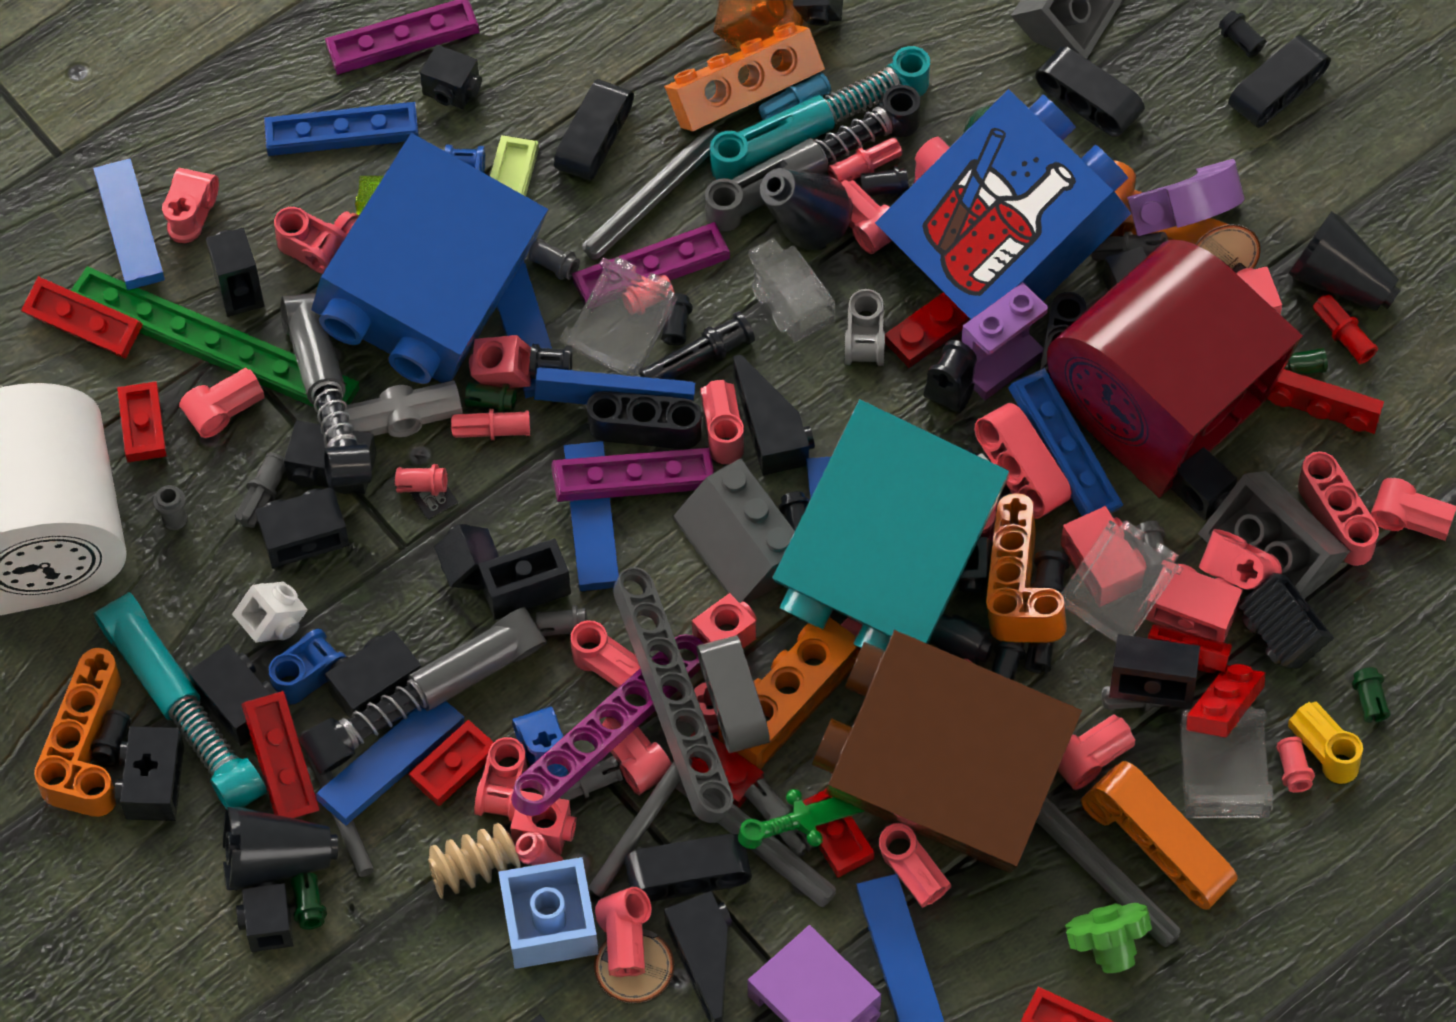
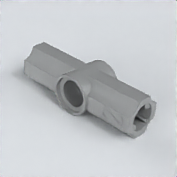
M454 380L415 390L408 385L392 386L384 390L379 398L347 405L344 411L350 415L348 423L353 426V430L371 433L374 436L389 433L393 437H407L418 432L422 428V424L452 418L455 414H463L458 389Z

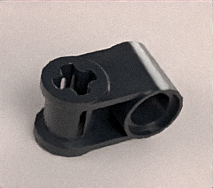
M957 340L948 341L942 350V358L938 364L930 367L927 373V384L924 389V397L958 413L965 409L975 386L974 374L977 356L968 345Z

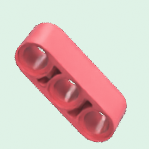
M1007 403L977 420L974 430L978 442L992 463L1009 471L1006 485L1011 493L1024 494L1031 499L1035 519L1043 517L1069 501L1072 492L1067 478L1020 407L1013 403Z
M1318 451L1309 454L1303 461L1298 481V490L1314 517L1351 551L1343 561L1355 566L1366 564L1374 554L1379 536L1377 523L1336 459L1326 452ZM1314 474H1316V475H1321V476H1323L1325 479H1322V480H1321V479H1316V478L1312 477L1311 475H1314ZM1331 506H1340L1345 511H1336ZM1351 538H1360L1364 540L1365 543H1357L1353 541Z

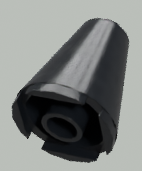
M777 168L768 172L761 182L760 194L785 236L794 245L805 250H822L827 247L826 244L835 238L839 240L845 234L851 222L853 205L845 187L835 178L827 175Z
M1333 211L1328 215L1288 273L1295 280L1374 311H1377L1381 305L1388 309L1401 291L1395 286L1399 280L1397 276L1345 220Z
M237 806L227 807L228 809L225 810L223 848H225L226 861H223V872L226 890L238 891L253 887L262 882H274L294 877L300 873L307 874L330 867L331 860H337L338 836L337 834H330L329 826Z

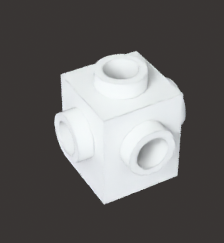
M285 582L261 583L250 587L232 615L257 643L290 638L298 630L299 622L308 609L298 599L296 591Z

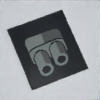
M448 486L446 492H439L438 496H432L431 492H409L427 520L459 503Z

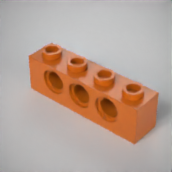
M793 22L784 24L773 30L774 36L763 41L761 38L749 40L740 46L741 51L731 56L728 53H724L707 61L708 66L701 70L695 71L693 68L676 74L674 76L675 82L664 87L680 127L695 131L825 70L810 28L795 25ZM780 50L782 61L774 69L771 64V57L775 51ZM747 65L749 77L746 82L741 84L738 80V72L741 67ZM713 80L716 84V92L712 98L707 99L705 87Z
M830 617L823 630L808 623L798 635V642L789 651L783 650L778 654L771 665V671L763 679L757 678L753 681L763 713L770 718L767 721L770 743L737 751L736 753L761 769L852 671L861 648L853 644L856 636ZM819 659L823 663L812 666L805 663V661ZM783 687H792L797 691L792 694H784L778 690ZM718 723L719 741L722 742L723 744H725L724 739H723V736H722V733H721V730H720V727H719V723Z

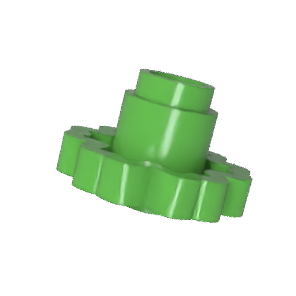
M1130 903L1123 906L1121 904H1112L1095 908L1089 914L1074 917L1065 925L1070 948L1081 952L1092 949L1095 961L1101 965L1104 973H1117L1133 967L1136 963L1134 956L1137 954L1134 939L1143 937L1152 929L1148 908L1146 905H1140L1139 903Z

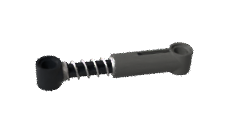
M907 85L893 86L885 92L883 102L877 104L872 112H866L861 120L853 119L848 127L840 126L835 134L827 133L824 140L809 138L732 180L718 179L713 181L705 190V217L707 223L715 222L719 231H731L741 224L743 216L766 205L760 194V185L764 176L773 169L784 168L822 175L828 172V162L836 163V158L843 154L849 156V151L856 147L862 148V144L870 140L875 142V137L879 135L887 136L890 134L895 137L912 135L917 130L920 119V96L913 87Z
M316 293L282 296L280 309L283 329L286 335H290L308 400L314 404V408L318 413L317 418L321 424V433L324 435V443L327 446L324 449V469L328 486L333 488L370 483L372 469L369 450L366 443L359 444L356 437L351 435L353 426L348 423L350 415L344 412L347 405L342 401L346 388L331 337L320 325L319 318L321 315L311 310Z
M519 608L496 622L489 630L410 674L407 678L406 687L398 686L394 694L390 696L382 695L380 702L367 704L366 710L361 713L353 712L351 719L343 718L337 721L334 718H330L305 732L299 738V741L320 775H324L351 759L356 754L355 749L358 748L359 744H364L363 740L372 734L378 736L377 731L388 725L392 727V723L401 717L407 719L406 714L415 709L421 711L420 706L425 708L426 711H430L506 665L519 662L533 654L546 644V640L526 608Z

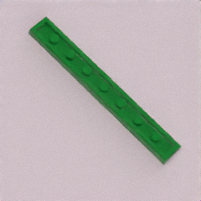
M88 266L71 289L75 293L139 320L143 324L139 333L232 373H237L247 368L253 372L260 385L314 407V404L307 398L296 356L293 353L140 288L127 290L125 282ZM342 375L346 388L342 401L346 405H350L360 389L359 381Z

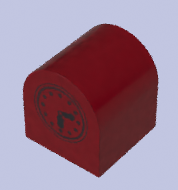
M1169 240L1162 243L1050 343L1047 350V364L1055 387L1079 422L1160 499L1171 489L1173 478L1182 463L1203 447L1211 452L1266 401L1303 335L1218 257L1193 243L1182 240Z

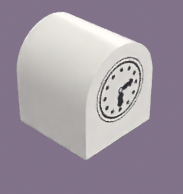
M28 383L0 388V615L67 602L94 592L110 582L121 571L126 561L125 541L100 409L91 397L67 386Z

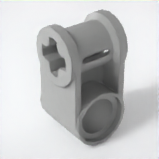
M861 289L850 297L848 330L845 333L844 365H851L852 361L876 362L877 366H884V302L880 294L874 290ZM862 311H869L873 313V315L862 316L858 313Z

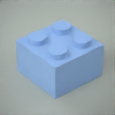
M582 857L499 871L514 969L598 955L597 935Z

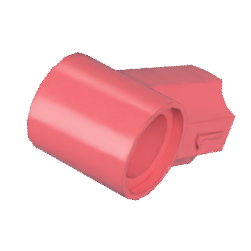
M845 180L842 182V185L845 187L853 205L849 226L852 228L853 235L861 248L869 254H874L892 241L875 224L890 207L887 205L880 207L854 180Z
M244 368L211 388L206 385L192 388L182 397L179 407L200 436L209 438L223 431L232 416L264 399L265 396L256 376L251 370Z
M724 380L710 381L707 386L700 388V395L711 458L720 464H731L740 459L744 453V425L739 415L734 384L727 383ZM722 438H731L730 440H722Z
M1387 478L1381 483L1371 516L1377 523V526L1385 530L1399 531L1405 527L1446 541L1456 512V506L1416 493L1414 486L1405 480Z
M586 620L573 628L571 632L572 658L578 668L584 671L595 672L616 688H619L640 669L636 655L610 638L600 623ZM589 642L598 644V646L593 649H584L581 647L582 645Z
M1113 714L1083 735L1078 737L1073 734L1057 771L1073 790H1078L1088 785L1099 775L1103 766L1135 746L1136 740L1132 735L1129 725L1122 717L1119 718Z
M607 717L602 724L604 727L612 730L621 727L620 723L611 717ZM639 727L611 751L612 755L619 762L623 777L637 795H641L657 785L672 764L661 746L656 742L651 743Z
M893 823L881 832L879 847L885 863L893 868L920 906L924 908L944 896L951 888V884L919 843L914 831L908 825ZM902 838L910 843L909 849L903 854L896 855L888 850L889 844L896 839Z
M630 887L603 897L597 902L595 907L596 920L607 935L608 970L610 976H638L645 973L642 924L649 920L652 907L647 894L638 887Z

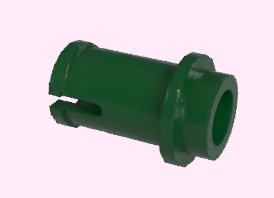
M1324 348L1295 352L1284 369L1301 375L1318 372L1325 373L1328 369L1326 352Z
M470 381L465 392V396L469 397V399H465L466 407L494 409L500 413L513 412L516 406L517 391L516 389H510L509 384L497 387Z
M1374 667L1364 668L1355 672L1351 685L1354 690L1358 691L1364 713V721L1372 723L1373 716L1375 723L1389 718L1391 713L1381 685L1384 682V676L1379 674L1377 668Z
M300 873L291 879L297 909L293 914L294 920L299 923L302 929H316L324 924V918L327 916L326 907L321 905L318 878L314 873H307L308 883H305L303 873Z

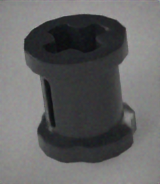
M532 344L529 366L531 379H536L537 368L539 367L572 370V346H565L564 349L540 348L539 344Z

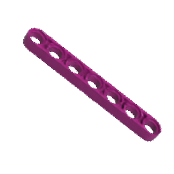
M678 635L675 637L678 649H687L696 655L695 660H683L688 676L691 679L701 669L697 645L704 643L693 635ZM659 651L651 658L656 664H669V660L663 652ZM641 669L636 671L517 778L511 801L518 812L529 816L545 812L656 711ZM672 686L662 687L663 693L667 698H670L678 691V689ZM630 694H637L643 697L647 704L634 706L625 697ZM604 717L614 718L620 723L621 727L613 730L608 729L600 723V719ZM580 740L588 741L595 747V751L590 753L581 752L575 748L573 743ZM551 764H561L567 768L569 774L563 777L555 776L548 771L547 767ZM524 788H534L542 794L543 798L531 801L524 798L520 791Z

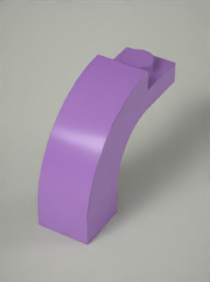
M1230 159L1197 168V174L1189 179L1127 197L1137 236L1174 226L1179 228L1219 215L1241 204L1245 198L1235 160Z

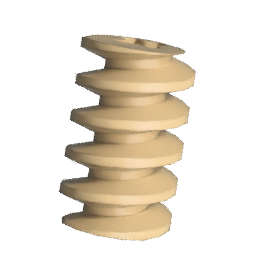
M499 823L493 827V838L485 829H480L477 832V843L468 834H465L461 838V849L451 839L445 843V854L442 853L437 845H432L429 849V867L436 890L441 899L444 898V885L448 884L453 892L458 894L460 893L461 879H464L472 889L476 887V874L480 873L484 880L490 883L492 869L494 868L498 872L508 870L509 863H512L516 869L521 868L514 842L510 834Z

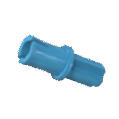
M822 72L795 86L791 85L785 88V92L759 106L758 110L762 120L770 118L817 95H828L832 90L831 85Z

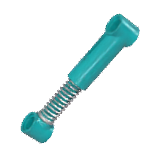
M916 46L903 47L895 53L892 63L888 64L883 71L880 70L877 74L873 73L871 77L867 76L866 80L861 79L860 82L856 81L854 85L850 84L848 88L843 87L842 90L839 89L836 93H831V96L826 95L825 99L817 95L742 131H723L718 133L710 144L712 175L717 180H732L747 172L748 169L783 153L809 138L814 139L833 130L835 124H837V119L842 121L843 116L845 118H848L849 114L854 116L855 111L860 113L861 109L866 110L867 106L871 108L872 103L877 105L878 100L883 102L885 92L893 86L907 85L913 87L919 96H922L929 88L930 58L928 53Z
M128 592L94 612L95 620L109 643L113 647H117L167 720H174L177 728L181 730V734L185 736V739L189 741V745L193 747V751L197 752L200 761L204 763L205 768L208 769L212 776L210 783L225 809L235 806L244 808L265 795L267 789L259 773L247 758L241 759L234 755V750H230L231 746L226 744L227 740L222 739L223 735L219 733L218 728H215V723L211 722V718L207 717L208 713L204 712V708L200 706L199 693L152 629L144 611L134 596Z

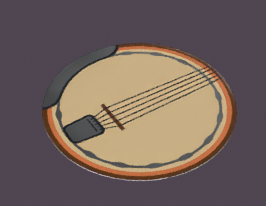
M1241 225L1217 227L1202 236L1195 244L1218 257L1235 273L1245 268L1254 269L1261 253L1260 242L1256 234Z
M643 929L645 973L638 976L625 977L609 975L606 939L599 947L598 955L595 956L594 972L600 987L612 998L626 1003H642L660 995L671 982L675 965L673 953L663 938L652 931Z

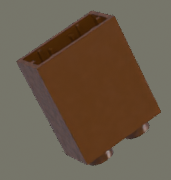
M894 630L886 650L864 642L845 685L846 689L865 697L855 723L851 727L831 718L812 762L813 766L832 773L825 794L891 823L908 825L919 835L1007 873H1011L1020 861L1082 710Z

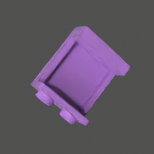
M1023 282L963 325L962 342L968 345L977 356L974 390L984 400H987L1042 359L1044 348L1029 334V329L1033 323L1047 314L1048 307Z
M810 925L748 979V997L759 1007L765 1003L784 1022H876L881 1014L879 1012L881 993Z

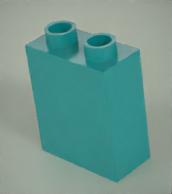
M859 399L772 577L777 584L788 588L779 609L822 630L832 611L862 624L853 643L859 648H862L863 643L867 642L886 650L894 630L928 644L1009 478V471Z

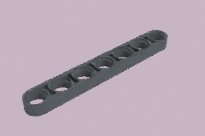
M638 567L624 569L614 584V598L694 814L702 821L707 823L719 822L732 807L733 794L651 576L643 569ZM624 582H636L641 586L643 594L633 595L629 593L624 587ZM636 617H650L654 621L656 629L646 630L638 624ZM653 650L663 652L667 656L669 664H656L651 659L649 652ZM662 687H675L680 691L682 700L673 701L667 698L663 693ZM679 721L689 723L695 730V736L687 737L678 732L675 723ZM692 757L702 759L708 765L709 771L706 773L695 771L690 766L689 759ZM713 794L717 796L722 803V808H709L705 805L702 795Z

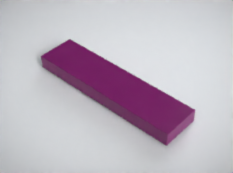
M454 0L325 38V43L338 75L479 33V25L469 0Z
M713 222L572 273V279L588 311L621 299L622 295L627 293V289L631 286L638 288L662 275H666L671 281L729 260L730 251L716 223Z
M709 448L553 460L551 466L557 502L695 491L706 477L714 473Z

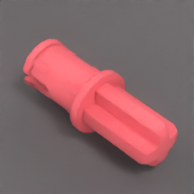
M889 138L866 150L858 148L855 150V154L829 165L828 175L842 183L845 180L852 181L861 177L860 173H874V169L902 155L901 146L896 138Z
M489 409V413L455 414L451 419V431L455 438L490 437L491 441L495 440V436H530L529 410L525 412L494 413V409Z

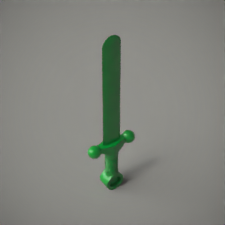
M791 789L786 794V800L789 804L793 805L792 813L763 822L757 819L745 820L741 824L738 841L745 848L755 849L761 845L765 838L797 829L807 835V843L810 846L817 847L823 842V836L816 830L815 826L864 812V810L833 797L805 806L802 801V793L797 789Z

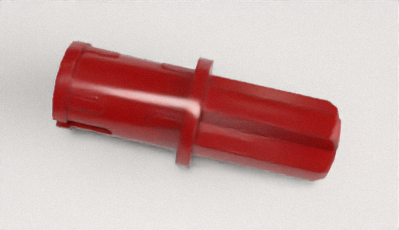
M1323 295L1315 302L1313 310L1333 332L1331 337L1334 341L1340 340L1354 356L1358 364L1367 362L1378 351L1377 345L1373 344L1360 329L1358 319L1350 317L1332 295Z

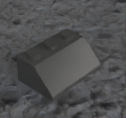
M1020 0L1011 17L1033 42L1054 51L1063 46L1068 47L1087 59L1122 0Z
M740 458L706 477L675 513L673 518L727 594L731 593L739 603L743 601L748 604L779 586L772 577L795 531Z
M1266 471L1245 473L1198 533L1208 543L1213 529L1227 531L1243 538L1247 543L1274 555L1281 564L1282 574L1287 575L1304 599L1323 585L1351 552Z

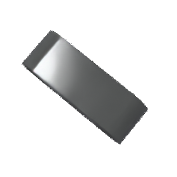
M735 635L697 645L700 667L728 753L770 743L767 722L739 637Z

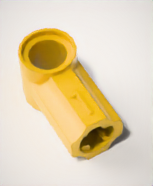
M1317 701L1313 703L1308 702L1300 707L1289 719L1288 727L1297 737L1302 739L1304 745L1322 763V771L1326 778L1338 784L1353 781L1358 775L1363 753V745L1359 737L1351 732L1343 731ZM1336 755H1344V756H1347V757L1350 758V759H1349V760H1340V759L1336 758L1335 756H1336Z

